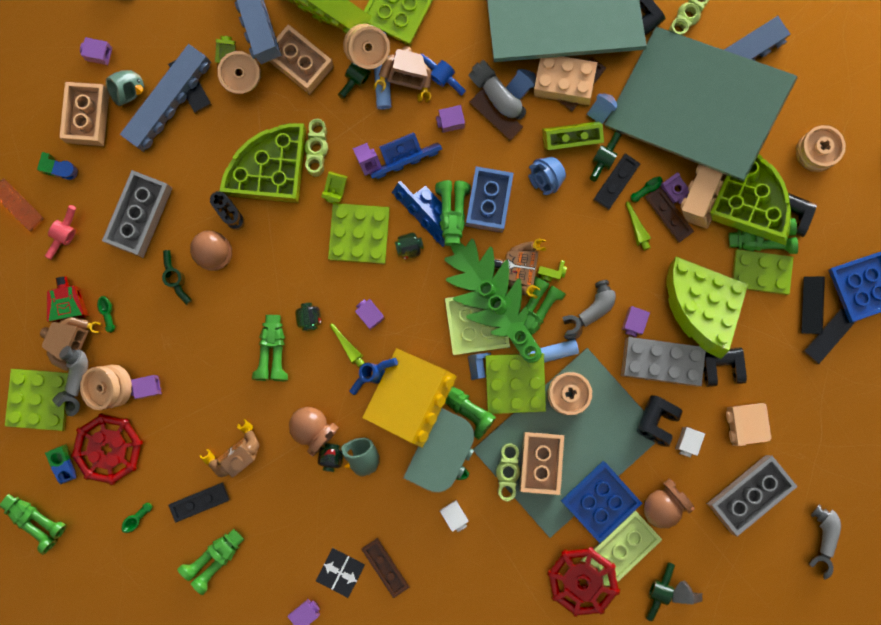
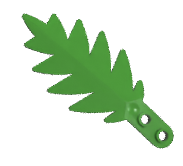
M471 239L466 247L461 242L459 246H451L454 255L446 257L444 260L455 269L464 273L448 277L446 281L459 288L474 291L456 296L453 300L466 306L486 309L469 314L466 318L482 325L498 327V329L491 331L492 335L500 337L509 336L526 362H537L541 358L542 351L524 325L528 316V308L524 307L520 312L522 300L521 279L518 278L507 293L509 262L505 260L494 276L495 262L492 247L488 248L479 262L478 250L474 239ZM525 336V340L520 342V337ZM535 351V355L530 357V352Z

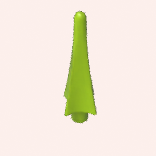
M628 201L626 206L632 221L637 246L642 245L644 251L651 248L649 244L651 237Z
M330 324L351 363H356L360 368L365 363L362 360L363 355L341 334L334 324Z

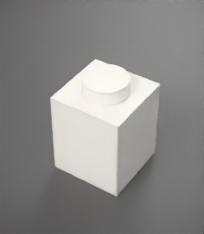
M683 427L675 449L681 450L680 454L691 458V455L698 456L705 433L689 427Z
M457 500L440 510L452 532L454 530L459 532L467 527L466 523L469 520Z

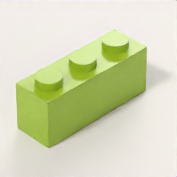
M598 121L542 129L543 144L547 150L604 143L603 124Z

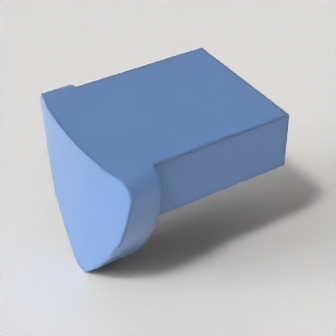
M518 69L516 76L506 87L519 100L535 86L536 82L535 74L526 69Z
M598 94L597 100L587 113L592 119L602 124L611 112L617 108L616 100L609 94Z
M491 352L468 356L471 380L486 378L483 359H485V355H491Z

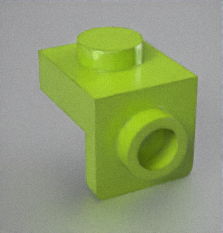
M221 36L220 39H216V63H220L226 54L235 51L236 41H232V37Z
M329 172L321 197L330 203L340 202L344 195L348 176Z
M560 261L558 270L540 266L536 276H539L540 279L546 282H551V280L559 281L566 274L567 267L564 266L565 261Z

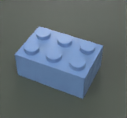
M476 166L466 227L503 233L514 173Z

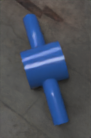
M421 54L424 63L432 70L431 79L436 84L443 87L448 83L460 95L466 92L452 77L455 71L447 62L441 60L437 65L427 56Z
M393 358L382 361L378 365L364 363L359 369V378L349 392L356 395L361 386L366 382L378 384L385 372L384 369L398 365V360Z

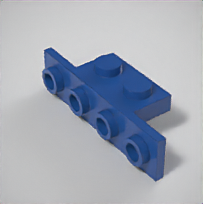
M410 133L379 146L386 164L381 166L382 169L370 173L372 179L382 178L386 176L387 172L392 170L394 172L399 171L408 163L415 164L420 162L421 158L425 156L432 157L437 155L438 151L442 150V147L437 142L421 149L415 133Z
M401 181L398 182L392 191L396 199L408 209L409 213L421 223L422 227L433 236L435 241L444 247L445 238L442 237L443 232L440 225L441 201L426 186L413 195Z

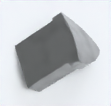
M681 581L673 592L672 602L682 604L702 602V593H693L687 582Z

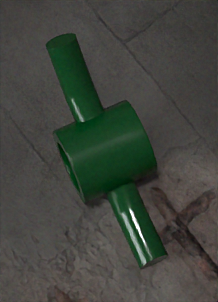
M352 62L345 73V77L349 81L338 93V96L344 99L355 84L362 87L368 80L371 71L361 68Z
M615 131L607 147L600 146L592 160L597 165L590 176L591 181H597L603 168L609 171L618 155L613 150L622 136L620 133Z
M164 250L163 260L166 270L162 275V280L165 285L174 289L177 296L188 305L192 302V299L182 289L185 283V276L182 272L173 268L171 264V250ZM177 273V282L170 283V276Z
M667 563L662 581L654 580L650 587L648 598L654 601L646 616V619L649 621L654 620L661 603L669 605L673 597L674 587L669 585L675 567L672 563Z

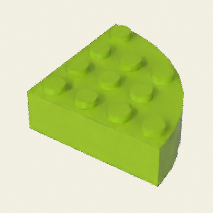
M287 0L296 4L300 10L313 14L312 18L321 23L323 21L328 25L332 24L342 29L345 34L357 24H368L372 17L349 0Z
M304 123L279 125V127L264 130L247 140L236 151L228 168L226 167L219 191L229 197L299 203L306 138Z
M758 154L744 182L731 176H726L710 212L712 221L786 245L791 226L789 194L776 168Z
M675 257L669 266L666 279L669 294L668 301L672 313L689 338L692 337L700 344L699 347L706 352L722 359L730 350L748 284Z

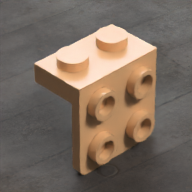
M765 403L727 407L726 417L730 424L729 438L733 446H743L771 440L768 412Z

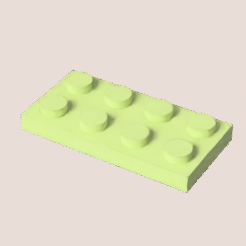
M634 511L593 550L611 563L614 562L618 582L660 543L662 538L637 511ZM591 559L590 563L599 570L603 568L602 565ZM607 573L603 575L604 585L610 586Z

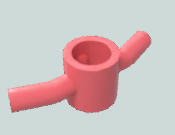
M68 206L63 222L56 220L51 225L48 236L53 238L54 241L45 254L47 259L52 260L61 243L68 245L74 238L76 230L70 227L76 210L75 206Z

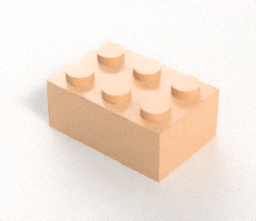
M288 24L276 38L282 56L269 62L310 95L332 70L334 65L327 55Z
M569 57L540 58L534 96L590 106L598 62Z
M65 82L59 137L65 143L104 146L109 93L103 84Z
M698 164L696 169L697 176L694 181L690 182L689 194L687 198L683 199L681 209L687 222L708 229L712 220L710 212L727 175Z
M523 432L520 492L560 495L564 435Z

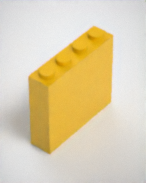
M396 348L391 359L396 358L398 365L386 368L362 418L423 448L457 376Z

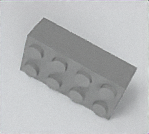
M131 170L102 241L144 258L172 188L164 182Z
M628 337L625 338L621 376L695 387L702 386L706 351L699 346Z
M765 455L710 500L707 505L732 535L738 536L797 488V485L773 456Z

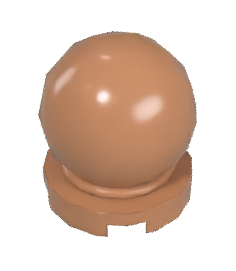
M206 230L193 238L190 244V254L192 259L202 268L208 271H219V269L224 268L230 263L232 247L229 241L220 233L214 230Z
M313 407L298 409L293 413L289 421L291 436L299 444L309 445L307 452L312 457L319 452L318 450L322 445L327 444L339 429L334 423L327 425L326 417L323 413Z
M671 479L663 483L665 490H657L651 493L645 501V516L650 524L658 528L669 529L677 525L682 518L683 512L686 511L690 514L695 509L686 495L676 489V484Z

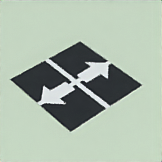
M332 548L316 582L349 598L365 564Z

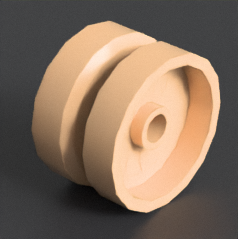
M357 24L350 28L345 35L343 42L344 52L347 58L355 65L365 69H374L382 65L388 58L390 43L386 34L381 29L369 24Z
M234 51L226 54L221 59L218 65V78L226 90L244 94L252 91L258 85L261 78V69L258 62L251 55L243 51ZM237 69H241L243 71V74L241 76L236 75Z
M821 125L810 130L799 140L796 146V156L799 163L805 169L812 172H821L829 169L842 159L846 143L843 135L837 129Z
M119 365L93 367L83 374L80 382V392L87 406L94 410H103L124 405L130 398L132 383L127 371Z
M566 372L556 376L550 382L547 389V399L550 406L556 412L563 415H576L583 412L590 405L592 388L589 381L583 375L575 372ZM568 390L572 392V396L570 398L566 397L565 393H567Z

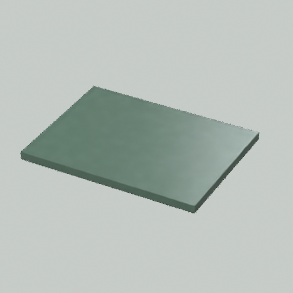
M487 0L494 62L646 50L647 47L639 0Z
M655 27L647 43L646 50H643L616 102L617 108L609 115L605 127L744 182L797 80V75Z
M588 348L556 375L575 372L583 375L589 381L592 388V399L590 405L583 412L576 415H563L556 412L550 406L547 399V389L550 382L554 379L552 378L545 385L546 412L513 413L473 449L496 476V468L501 458V448L509 443L517 446L519 450L517 464L521 471L523 432L564 435L560 495L520 492V477L516 481L517 485L515 487L516 495L514 498L549 538L574 517L561 500L602 461L606 462L619 476L655 444V442L638 434L636 431L644 410ZM568 390V392L565 393L566 397L570 398L572 396V392L570 390ZM507 447L504 454L507 458H512L515 455V450L513 447ZM510 466L505 467L503 475L511 477L513 475V468ZM505 486L506 489H507L510 493H512L511 487Z

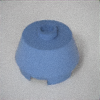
M554 157L536 159L529 166L531 169L529 179L535 189L539 187L543 191V195L557 192L566 179L563 165Z

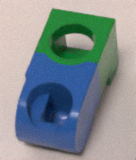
M42 152L37 167L39 172L66 180L76 178L78 169L74 164L69 161H55L54 156Z
M67 444L45 453L59 484H64L77 478L76 470L68 454Z

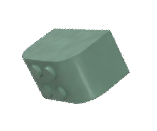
M441 408L423 448L418 446L403 478L432 492H442L450 488L456 477L461 478L465 467L462 465L465 459L469 461L474 451L471 449L474 441V432L470 423L464 418Z

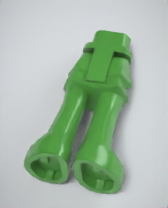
M445 180L435 185L436 193L442 198V213L440 215L442 237L445 238V245L459 246L465 226L464 197L470 194L471 185L464 181H455V211H451L452 182Z
M791 218L788 237L795 236L797 233L795 218ZM737 230V232L729 233V247H738V250L742 248L753 252L754 250L761 251L763 249H783L789 254H797L798 239L797 237L788 238L786 245Z
M536 276L534 285L540 288V290H534L533 294L538 296V298L534 299L531 297L525 306L528 308V316L524 325L531 335L540 329V325L544 323L543 320L552 304L556 300H563L566 296L564 292L551 286L537 313H534L535 307L550 285ZM525 336L520 337L519 341H524Z
M265 315V323H262L264 327L259 336L261 339L259 342V364L257 370L252 374V380H269L268 361L269 348L273 349L270 380L288 381V374L282 369V350L285 337L282 328H279L283 327V324L280 323L281 315Z
M454 386L451 388L445 403L456 413L469 418L476 425L474 437L479 440L494 423L496 417L470 402L469 395L464 394L463 391L454 388Z
M8 494L0 503V507L5 510L4 514L9 516L13 524L32 535L39 542L37 550L42 555L46 554L56 544V539L60 538L66 529V524L61 521L57 523L51 521L39 513L36 507H32L31 503L23 501L19 497L14 498ZM31 521H36L38 524L44 527L51 536L37 528L34 524L31 523Z
M235 529L229 534L225 533L224 537L213 541V544L208 546V549L191 565H181L177 569L179 574L187 581H191L212 558L215 559L201 575L191 582L192 587L200 595H204L208 590L209 580L222 566L227 564L228 560H232L236 549L240 548L239 545L244 541V538Z

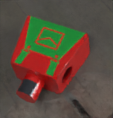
M66 276L56 278L57 289L47 291V322H60L62 319L69 317H88L89 313L80 288L69 286L68 277Z

